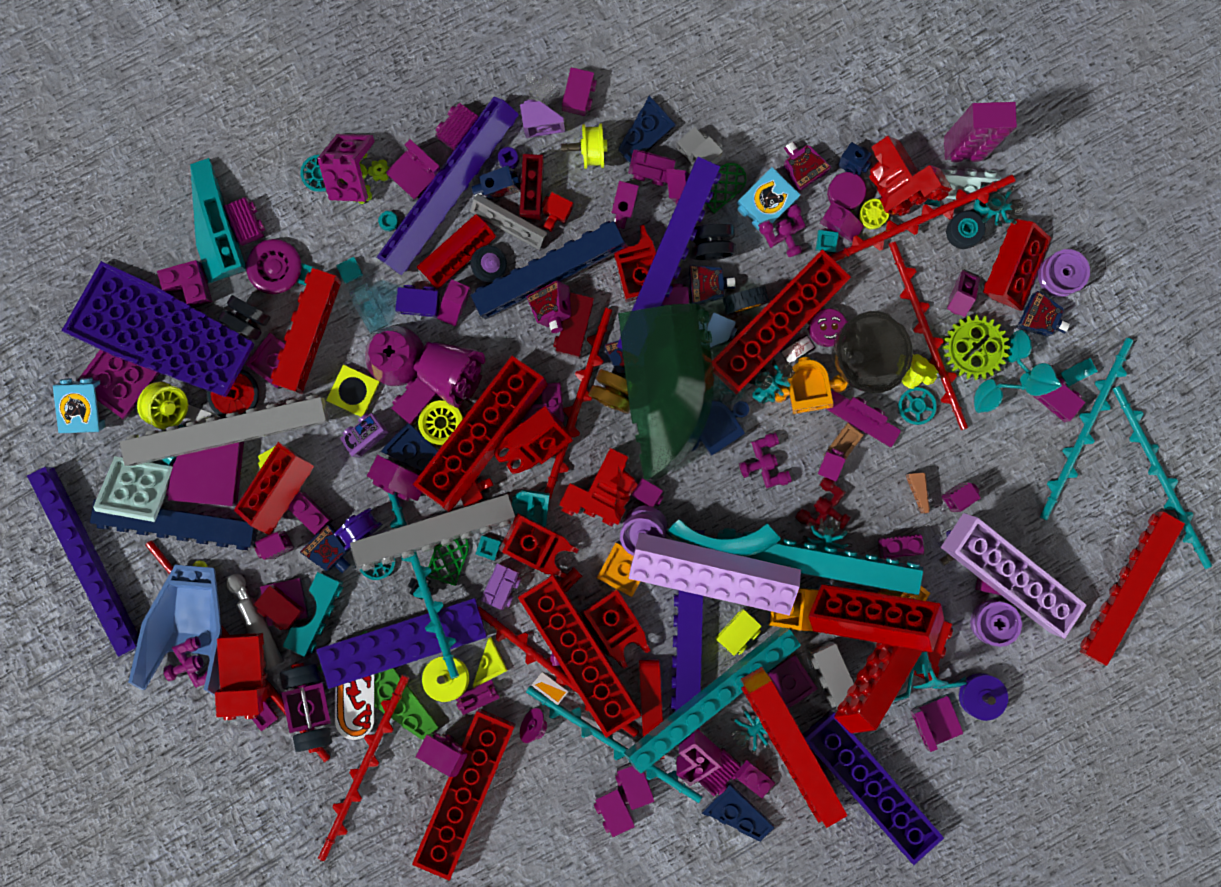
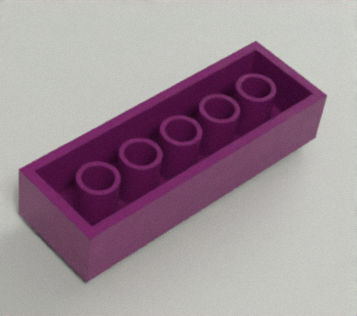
M1016 102L972 103L944 136L945 160H951L954 163L962 162L963 159H971V162L983 161L1017 127Z

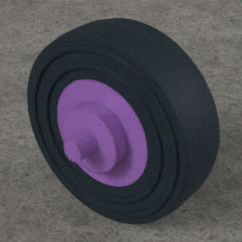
M487 245L480 247L474 252L471 258V269L478 279L492 282L494 279L504 275L507 268V260L499 248Z

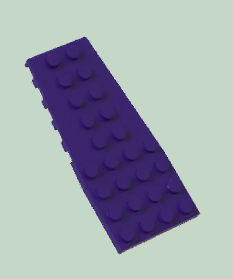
M102 261L99 263L61 330L65 334L112 356L224 397L228 395L254 347V343L251 340L214 321L158 287Z

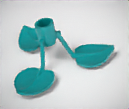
M1018 330L1014 332L1004 344L1010 346V349L1004 350L1009 355V357L1004 359L1009 363L1017 361L1026 372L1020 378L1021 385L1002 383L997 385L993 379L984 381L978 387L974 397V407L978 414L990 412L1000 405L1003 398V392L1000 389L1002 387L1025 389L1032 396H1040L1062 386L1051 365L1041 363L1036 365L1031 371L1022 363L1021 359L1027 358L1032 349L1030 337L1025 331Z
M922 652L910 672L907 691L895 697L893 702L909 698L914 670H916V674L924 673L926 681L925 684L913 685V688L916 689L961 687L967 684V678L964 676L962 679L951 684L948 681L937 679L932 670L931 663H929L928 652ZM929 672H930V675H931V677H932V680H931V681H929V677H928V673H929Z

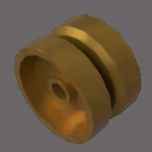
M600 369L596 380L606 388L594 385L588 395L604 406L629 414L633 404L623 395L635 398L640 387L616 374Z

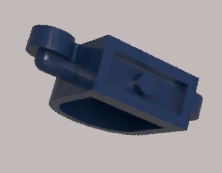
M704 398L694 404L696 410L691 420L692 429L696 435L686 436L682 444L685 450L694 451L698 448L699 442H701L711 457L745 434L735 418L745 417L749 413V405L744 401H739L734 404L733 410L730 411L721 402H706Z

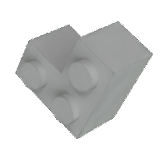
M696 127L691 129L676 144V148L692 166L697 157L717 164L720 162L723 153V147L716 139L712 140L710 136L707 137L701 129L698 131Z

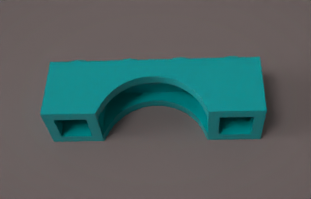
M322 571L317 572L309 589L316 600V614L306 626L292 627L283 647L304 657L314 652L317 646L315 640L318 634L321 635L326 627L324 621L327 616H331L335 608L332 604L335 598H339L344 587L341 586L343 581Z

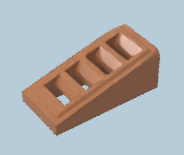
M925 473L906 474L920 512L929 513Z

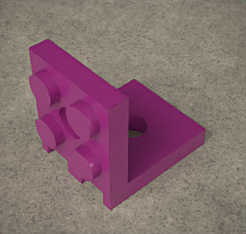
M336 134L317 159L329 200L366 202L368 195L359 162L374 144L373 135ZM340 178L347 182L348 185L343 184Z

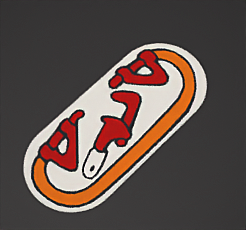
M374 674L335 687V725L338 732L350 740L364 738L365 735L369 734L374 724Z

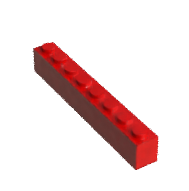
M1165 512L1153 513L1149 518V526L1139 536L1137 548L1131 551L1127 566H1124L1119 573L1120 579L1117 584L1111 587L1109 599L1100 607L1101 613L1098 619L1092 622L1088 637H1085L1080 644L1081 650L1079 652L1099 664L1105 666L1109 664L1185 523Z

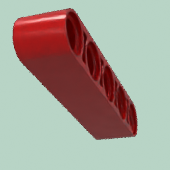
M659 659L639 660L643 737L663 722Z

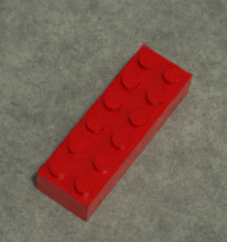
M312 268L311 272L307 273L305 290L300 292L298 303H300L298 310H295L292 314L291 322L293 324L291 330L288 329L285 334L284 349L281 348L278 354V360H280L278 367L274 368L271 374L272 384L303 394L342 283L337 276Z
M822 584L808 616L812 629L815 632L933 652L944 621L941 603Z
M876 643L874 652L869 655L866 665L857 674V680L854 685L848 689L846 698L838 705V711L834 718L850 733L877 730L920 657L922 650Z

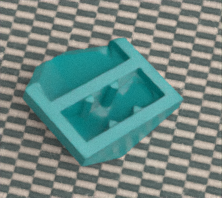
M521 490L512 499L515 517L519 513L546 527L550 493Z

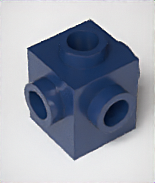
M851 142L842 154L838 167L844 169L845 172H852L853 175L857 174L860 176L862 172L866 173L872 164L870 162L872 153L865 147Z

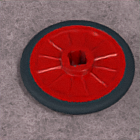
M241 369L226 397L207 391V400L211 409L222 418H226V414L235 412L242 415L246 414V410L256 407L259 400V387L254 377ZM231 390L236 391V395L234 398L230 397Z

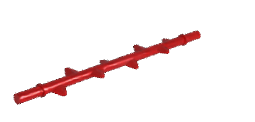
M1013 174L969 194L958 189L956 200L935 209L925 204L922 207V214L900 225L889 220L887 221L886 231L864 241L855 235L853 236L852 246L845 247L844 250L830 255V257L836 262L845 257L849 258L850 255L872 245L881 251L883 250L884 240L906 230L916 235L918 234L919 224L939 215H944L950 220L953 218L955 208L975 199L984 204L988 203L989 193L996 192L998 189L1015 182Z
M896 241L888 245L895 260L894 264L897 265L905 289L900 294V298L911 301L919 322L913 331L914 333L924 335L932 355L929 363L936 367L946 391L940 401L941 403L951 404L952 412L955 414L960 430L967 429L968 425L961 410L962 407L959 405L951 384L957 375L956 373L947 372L938 351V348L944 342L943 338L933 337L924 315L930 305L929 303L919 302L911 278L917 271L915 268H907L905 266V260L901 256Z
M609 308L604 310L600 325L597 327V334L587 338V341L592 345V350L585 370L575 372V376L581 383L574 404L563 410L569 417L566 429L572 438L580 435V432L575 427V423L582 402L592 400V397L588 395L587 387L593 369L604 363L598 354L605 333L608 331L607 327L613 311ZM568 445L557 452L550 477H548L549 480L544 493H550V499L556 481L558 482L559 473L569 471L568 466L563 462Z
M479 606L482 619L490 624V627L497 630L496 640L498 642L506 638L526 653L525 663L527 665L537 661L556 676L557 684L561 687L567 685L577 693L567 675L558 667L552 666L550 657L546 659L527 644L528 634L526 632L520 635L514 634L500 623L497 618H494ZM630 724L622 728L633 738L639 732Z
M402 674L395 691L392 692L391 700H383L381 702L385 713L375 734L364 736L369 748L359 769H350L349 771L353 782L344 802L334 803L332 806L337 813V817L328 837L325 838L326 841L318 856V859L321 861L326 860L332 845L336 842L337 835L347 834L348 831L343 825V821L352 802H360L362 800L358 789L368 767L379 765V761L374 754L384 733H393L394 731L389 721L399 700L402 698V693L410 678L405 674Z

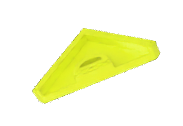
M492 637L488 638L473 683L474 688L508 671Z

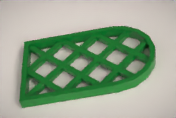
M726 163L720 166L718 172L726 174L725 181H718V183L725 184V191L717 190L718 183L715 184V190H710L714 193V200H710V202L714 203V207L712 208L705 202L713 214L745 187L747 181L746 172L740 165ZM729 166H735L736 172H728ZM726 167V171H720L722 168ZM728 174L735 175V182L728 181ZM738 175L744 176V183L737 182ZM727 184L735 185L734 192L727 191ZM737 185H743V186L737 191ZM717 193L724 194V201L716 200ZM727 194H733L728 200H726ZM716 203H723L716 209Z
M457 539L453 540L458 548L451 550L450 546L447 545L449 552L443 555L439 549L442 547V544L436 545L428 568H431L433 563L435 570L431 571L430 574L437 572L439 578L430 574L428 577L456 586L466 556L468 555V539L465 540L466 544L460 546ZM463 547H466L465 555L461 549ZM438 550L440 556L434 559L436 551ZM460 550L462 557L455 559L453 552ZM450 554L453 561L446 564L444 557ZM441 558L444 565L437 568L435 561ZM463 559L459 568L457 561ZM455 563L457 570L451 573L448 566ZM446 568L448 574L442 577L439 570ZM458 572L456 580L454 581L452 575ZM450 576L452 582H449V581H446V580H443V579H445V578H447V577Z

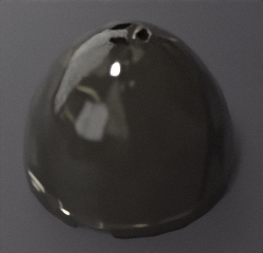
M867 311L856 315L842 326L833 341L832 361L836 372L844 382L860 391L883 393L892 390L902 382L901 380L906 372L910 370L913 352L909 334L905 327L890 317L888 313Z

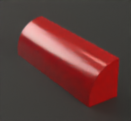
M475 214L423 260L417 268L438 289L471 260L472 255L477 249L488 245L496 235Z

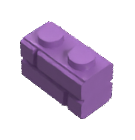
M497 563L480 601L500 610H504L505 606L509 608L513 600L511 592L513 588H518L522 579L518 577L520 572Z

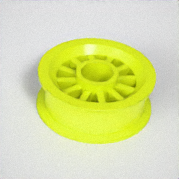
M434 401L424 407L420 413L418 421L419 430L427 441L443 446L450 436L447 430L449 429L452 433L454 431L450 428V425L457 427L464 417L458 408L449 405L446 401ZM428 417H431L433 421H427ZM439 418H445L447 421L446 426L442 429H439L436 424Z

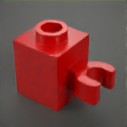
M551 192L549 197L546 196L541 205L543 207V214L549 216L544 224V229L552 232L557 221L565 224L574 207L573 202Z
M491 478L477 483L475 479L461 498L464 507L481 503V500L484 499L481 491L494 486Z

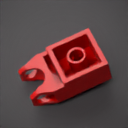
M644 225L640 226L641 236L637 245L628 246L614 253L625 302L637 299L645 278L640 281L635 277H637V273L647 276L656 254L653 241L646 233Z
M544 406L506 435L493 454L499 462L508 461L507 467L510 472L517 474L532 468L538 462L543 464L571 443L573 439L563 423ZM504 448H508L509 451L507 452V454L503 457H500V451ZM520 459V466L513 469V463Z
M517 513L499 548L502 553L536 570L550 575L554 573V575L565 578L566 574L555 565V556L561 551L574 553L579 551L562 535ZM530 537L532 543H527L524 546V539Z
M617 589L610 591L580 612L607 655L615 659L622 669L628 667L623 653L628 643H636L645 653L651 651L646 642L645 632ZM607 614L613 615V618H611L612 622L606 621Z

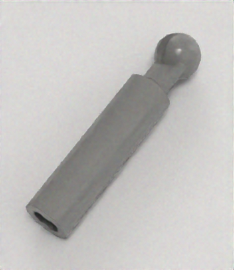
M240 574L229 576L226 581V588L233 593L237 601L235 607L248 634L263 633L265 670L284 662L264 617L257 612L258 608L254 605L256 602L255 598L250 597L247 592L246 579Z

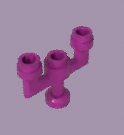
M797 203L790 205L786 209L788 217L792 218L795 225L792 226L787 219L775 223L778 235H774V227L769 220L758 224L759 231L765 236L770 248L785 239L789 248L786 252L788 257L795 256L803 251L800 245L795 244L791 235L806 227L801 217L800 206Z
M769 433L764 438L751 441L755 456L759 461L751 464L746 462L739 463L743 478L749 477L752 471L762 469L761 474L766 489L777 485L785 486L791 483L789 471L779 472L774 477L770 476L769 470L775 469L774 466H778L774 454L763 455L761 449L763 447L771 448L779 444L777 434Z
M197 636L187 638L184 643L172 647L182 664L175 667L171 664L164 666L163 673L168 681L175 680L177 674L187 671V675L195 688L205 685L207 671L200 677L196 673L203 667L202 658L196 655L187 658L184 653L196 651L201 647V642Z

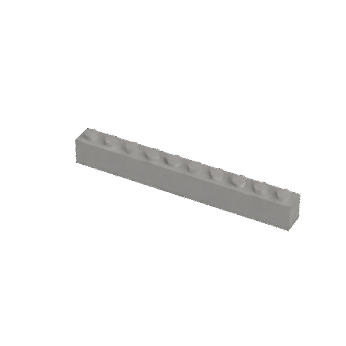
M318 395L307 396L305 401L298 402V399L286 401V405L270 404L266 406V409L260 411L258 408L246 410V414L239 415L238 412L226 414L224 419L212 417L206 419V422L201 424L198 421L186 423V427L183 428L178 426L167 427L165 432L159 433L158 430L146 432V436L142 437L130 435L126 437V440L120 441L124 466H135L329 423L325 399L318 397Z

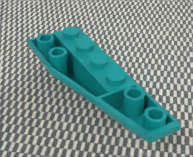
M210 158L190 164L196 247L208 283H212L246 271V265L237 238L223 207L225 202Z

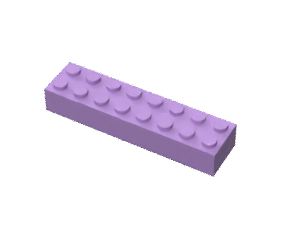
M963 513L941 546L944 551L1051 634L1065 639L1086 607L1084 602L978 517Z
M639 533L628 579L790 615L800 587L801 570Z

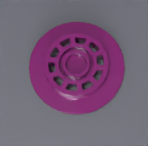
M269 239L259 243L252 249L247 258V276L251 284L263 293H283L295 285L301 274L302 265L297 250L288 242L280 239Z

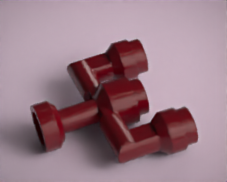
M824 477L819 486L823 490L833 493L832 499L828 500L826 497L822 498L821 496L813 505L816 508L815 510L820 513L817 519H814L810 512L803 508L798 511L795 518L801 524H807L809 527L814 525L818 531L827 519L826 516L830 515L838 521L837 526L843 529L851 516L847 513L842 515L833 507L839 503L846 491L836 485L834 480Z

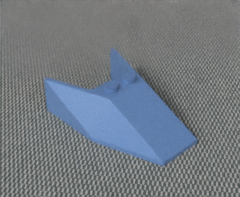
M175 565L142 622L128 683L141 690H145L164 656L168 652H174L172 647L184 643L187 638L197 636L201 642V647L196 651L184 653L209 656L210 662L204 690L215 696V692L220 688L217 638L222 636V626L214 568Z

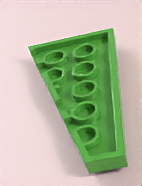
M321 665L318 666L317 670L323 672ZM395 668L374 674V708L385 713L381 702L383 700H391L392 692L395 691L401 678ZM406 685L402 698L399 700L391 719L423 740L427 734H431L439 728V725L409 686Z

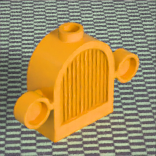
M802 357L798 359V363L791 368L788 374L790 387L785 388L778 385L784 395L781 396L777 393V390L774 391L775 402H784L787 396H790L793 414L833 408L831 388L838 393L845 391L847 379L842 375H837L832 380H829L828 373L822 364L810 360V357Z

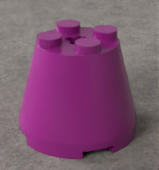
M390 326L383 328L375 333L367 344L365 351L367 368L375 379L385 385H407L412 379L417 378L414 364L421 358L424 352V344L413 331L405 327ZM393 351H395V354H391V356L388 357L387 354H390Z
M427 342L421 358L414 364L417 377L449 405L460 408L464 400L469 401L482 379L483 375L480 372L481 364L485 363V355L472 348Z

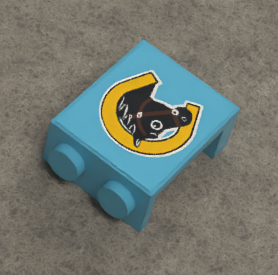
M771 167L738 200L737 210L744 217L748 216L753 221L752 225L759 231V223L769 220L773 224L791 204H794L799 199L800 194Z
M88 377L81 378L80 381H72V378H64L53 385L58 433L99 432L105 428V420H99L95 387L100 385V380L93 381V378Z

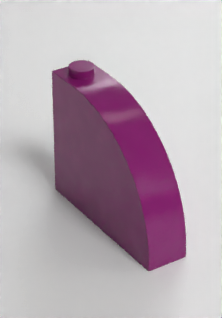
M244 441L178 456L172 468L170 484L166 490L168 500L237 506Z

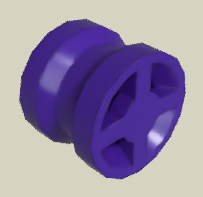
M505 147L498 153L501 167L509 166L512 169L517 167L519 159L515 149Z

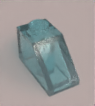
M367 283L349 292L353 305L370 334L388 326L386 318Z

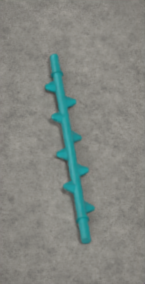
M1130 338L1125 339L1118 355L1115 356L1116 360L1106 380L1095 382V386L1100 393L1090 413H1081L1079 415L1084 426L1074 447L1063 448L1062 450L1067 457V461L1058 480L1047 482V486L1052 492L1047 497V503L1040 515V518L1043 520H1048L1055 503L1058 502L1057 499L1067 478H1077L1078 473L1073 466L1083 445L1094 444L1095 442L1089 434L1099 412L1107 411L1111 408L1105 399L1117 377H1126L1127 375L1122 364L1126 361V356L1133 343V340Z
M1120 385L1114 387L1112 390L1121 405L1120 408L1123 409L1133 429L1129 441L1141 444L1151 464L1148 474L1158 477L1168 497L1167 502L1163 506L1164 509L1175 510L1179 520L1185 523L1183 528L1186 534L1183 542L1193 545L1194 552L1196 551L1204 569L1212 567L1204 550V545L1201 544L1190 523L1194 516L1193 513L1184 511L1173 490L1178 480L1176 478H1167L1155 455L1159 446L1149 443L1139 424L1143 412L1133 411L1130 406L1131 403L1126 399Z
M396 492L394 495L388 493L393 508L392 512L396 516L390 523V527L397 529L406 526L407 523L402 512L403 508L400 506ZM414 552L415 555L403 559L401 556L402 561L412 563L419 584L413 595L417 598H424L431 619L425 630L436 633L443 654V660L446 662L451 679L457 678L459 674L453 660V654L450 651L456 640L455 638L445 637L438 616V612L444 605L442 602L433 601L425 579L431 573V568L421 566L417 552Z
M532 686L528 687L527 694L540 701L543 706L546 705L550 708L549 718L553 719L562 715L581 728V737L586 738L593 735L613 748L616 761L626 757L623 753L628 748L614 740L613 734L606 738L602 731L581 719L580 707L569 711L560 704H555ZM655 765L650 766L646 770V778L648 780L658 777L677 789L679 793L685 794L695 802L699 803L701 801L702 795L686 786L685 783L683 784L678 781L677 771L674 770L666 773Z

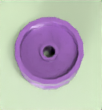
M1063 249L1047 257L1041 263L1038 270V281L1041 288L1047 294L1054 297H1066L1081 290L1087 284L1090 277V266L1087 259L1080 252L1072 249Z
M639 506L629 511L620 532L622 547L629 554L634 555L639 533L665 538L668 527L665 516L659 510L650 506Z
M994 600L984 601L976 606L971 615L970 624L972 632L983 643L998 647L1007 646L1013 643L1021 633V616L1016 608L1008 603Z

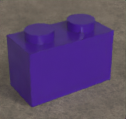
M404 285L403 288L398 287L395 308L398 314L438 317L440 293L435 291L436 288L423 287V290L415 289L416 286Z

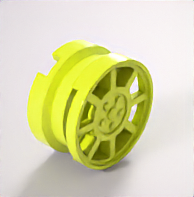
M871 199L865 202L858 215L859 221L866 229L870 230L880 228L889 217V214L885 213L879 199Z

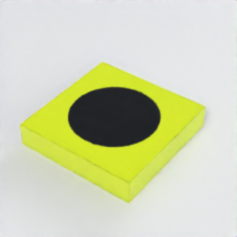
M343 365L326 401L362 417L366 414L380 382Z

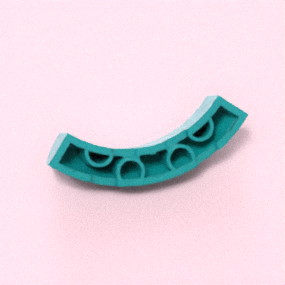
M682 519L677 520L666 532L674 541L744 557L759 554L782 539L769 524H766L750 535L737 539H716L705 536L692 529Z

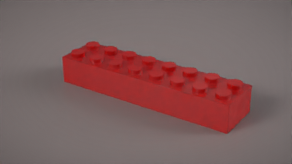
M822 249L712 360L708 368L737 395L848 282L851 276Z
M511 356L413 485L446 511L451 512L492 459L496 447L506 435L514 430L548 384L545 378L514 356Z
M554 573L518 596L519 601L605 737L607 738L639 718L641 711Z
M763 667L741 678L744 685L741 689L750 702L752 709L770 737L772 744L779 753L780 758L787 767L789 774L796 783L817 822H823L825 827L828 828L847 817L848 815Z
M478 708L462 744V751L468 755L458 775L448 777L413 860V866L450 881L512 735L515 723Z

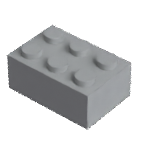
M828 641L808 650L810 656L807 658L811 667L815 670L817 669L818 675H816L819 685L826 689L827 693L824 696L827 703L832 708L835 707L837 709L838 705L846 698L848 689L854 683L837 645L832 641Z

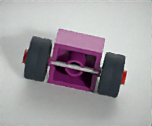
M303 663L292 665V669L280 672L283 689L298 687V689L281 692L289 733L302 730L308 731L293 736L295 751L308 750L309 753L321 751L322 746L332 744L329 727L314 730L315 727L331 724L323 683L306 687L307 684L319 681L316 664L304 666Z

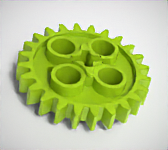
M975 315L973 321L970 316H967L966 323L960 319V326L952 325L954 332L947 331L950 338H944L943 341L948 343V345L943 346L942 349L948 350V353L943 357H950L946 364L954 365L951 370L952 372L957 369L960 370L958 373L959 377L966 373L967 380L971 375H973L974 381L978 379L979 375L984 380L986 379V373L992 377L994 375L993 369L998 372L1001 370L998 364H1006L1002 358L1009 357L1004 352V350L1010 349V346L1004 345L1009 338L1002 337L1006 332L1005 330L999 332L998 329L1001 324L993 326L994 319L988 323L986 322V316L979 320L978 315ZM972 329L980 330L981 337L979 339L972 337ZM986 335L990 336L979 347L980 352L978 350L975 351L966 361H963V357L973 349V345L978 344ZM958 343L966 345L967 350L965 353H960L957 350L956 346ZM987 343L995 345L996 350L994 353H989L986 350ZM972 357H978L981 360L980 367H974L971 364Z

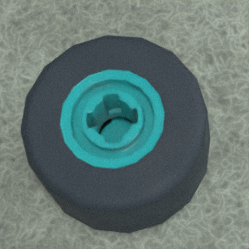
M962 211L955 215L949 221L946 228L949 242L959 249L972 248L984 237L986 229L985 223L982 222V217L973 211Z

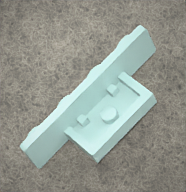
M954 167L941 169L953 189L948 192L949 195L946 197L948 199H956L958 189L969 194L980 189L981 182L991 183L1001 179L1000 175L993 170L977 172V170L966 168L965 171L957 170Z

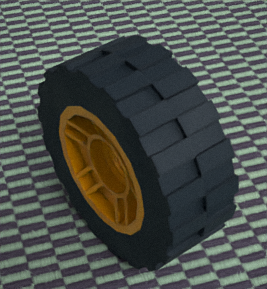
M765 286L744 290L723 298L727 315L756 308L770 302Z

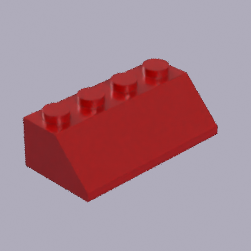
M1013 219L1014 222L1007 229L1006 237L1000 246L999 254L992 266L988 281L985 283L983 293L992 300L1022 311L1051 237L1033 221Z
M278 442L234 511L250 526L270 535L273 529L277 527L284 512L288 510L295 495L299 493L306 478L310 476L314 465Z

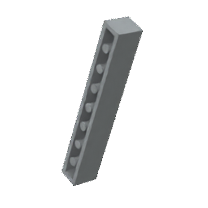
M507 494L351 542L350 548L357 570L367 571L373 569L375 564L382 562L383 565L394 562V558L400 556L403 559L415 555L414 552L419 550L428 552L433 550L435 545L442 544V546H447L454 543L453 540L458 538L466 540L473 537V534L477 532L485 534L492 531L493 527L499 525L500 528L510 526L511 522L515 519V514Z

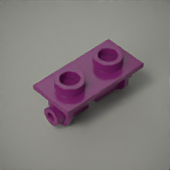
M489 680L464 692L462 696L456 699V705L458 710H461L462 714L465 715L500 697L493 681Z

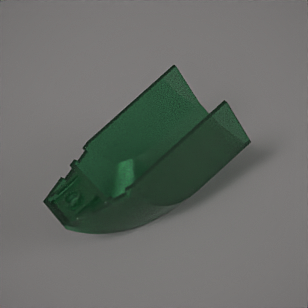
M673 304L618 313L632 424L637 423L639 434L635 435L636 442L640 443L641 446L639 457L644 480L660 479L683 461L700 438L710 414L714 391L713 365L710 350L712 334L711 331H708L707 323L710 322L709 312L698 304Z

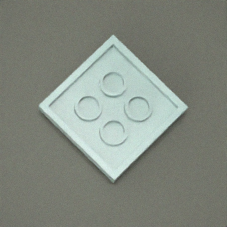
M114 456L93 506L94 510L155 522L166 495L167 487L170 484L173 467L149 462L135 466H124L123 458Z

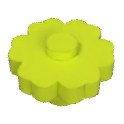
M907 352L900 358L899 366L903 371L901 382L906 387L914 389L922 382L930 385L937 379L938 371L936 367L921 355Z

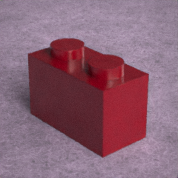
M269 585L254 604L258 608L257 612L264 617L268 616L273 620L272 624L279 630L290 629L305 611V609L275 585Z

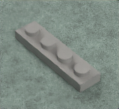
M478 194L476 195L470 210L471 213L477 214L480 218L536 249H541L547 232Z

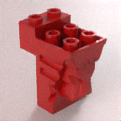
M888 135L871 147L878 162L870 169L871 174L869 178L877 186V191L883 197L880 201L885 213L900 217L911 211V207L921 205L927 201V198L941 201L949 195L948 192L953 190L941 169L928 165L918 172L900 140Z
M610 448L589 492L570 483L559 504L563 507L561 511L573 516L574 513L579 514L581 508H584L583 513L593 518L598 515L603 518L601 522L613 527L614 523L618 525L626 510L623 507L629 501L630 495L638 485L635 482V478L624 470L629 457Z
M263 633L222 635L217 638L220 689L215 692L216 718L223 717V720H234L236 716H244L245 719L257 718V715L263 711V702L272 695V689L266 682L268 673L264 671L266 662L264 661Z

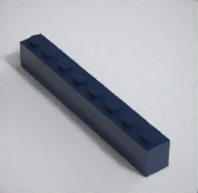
M614 221L604 222L599 226V229L587 231L582 234L581 238L566 242L564 247L558 250H550L546 253V256L529 261L527 266L513 269L508 276L498 277L492 281V284L477 288L475 293L471 294V297L479 315L486 320L527 299L528 295L555 281L560 282L628 247L617 224Z
M93 507L90 523L97 524L96 528L109 530V526L117 527L116 531L129 533V529L137 530L136 534L149 536V532L157 533L156 537L169 539V535L177 536L176 540L188 542L189 538L197 539L196 543L208 545L209 541L216 542V546L228 548L229 544L236 545V549L248 551L249 547H255L258 529L250 526L246 521L160 508L155 522L97 512Z

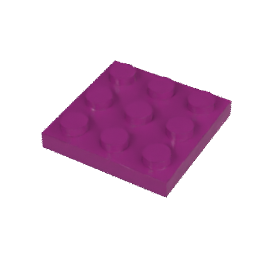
M99 350L77 381L88 377L93 378V381L100 380V385L95 387L97 401L122 419H126L137 405L141 392L148 385L152 384L160 373Z

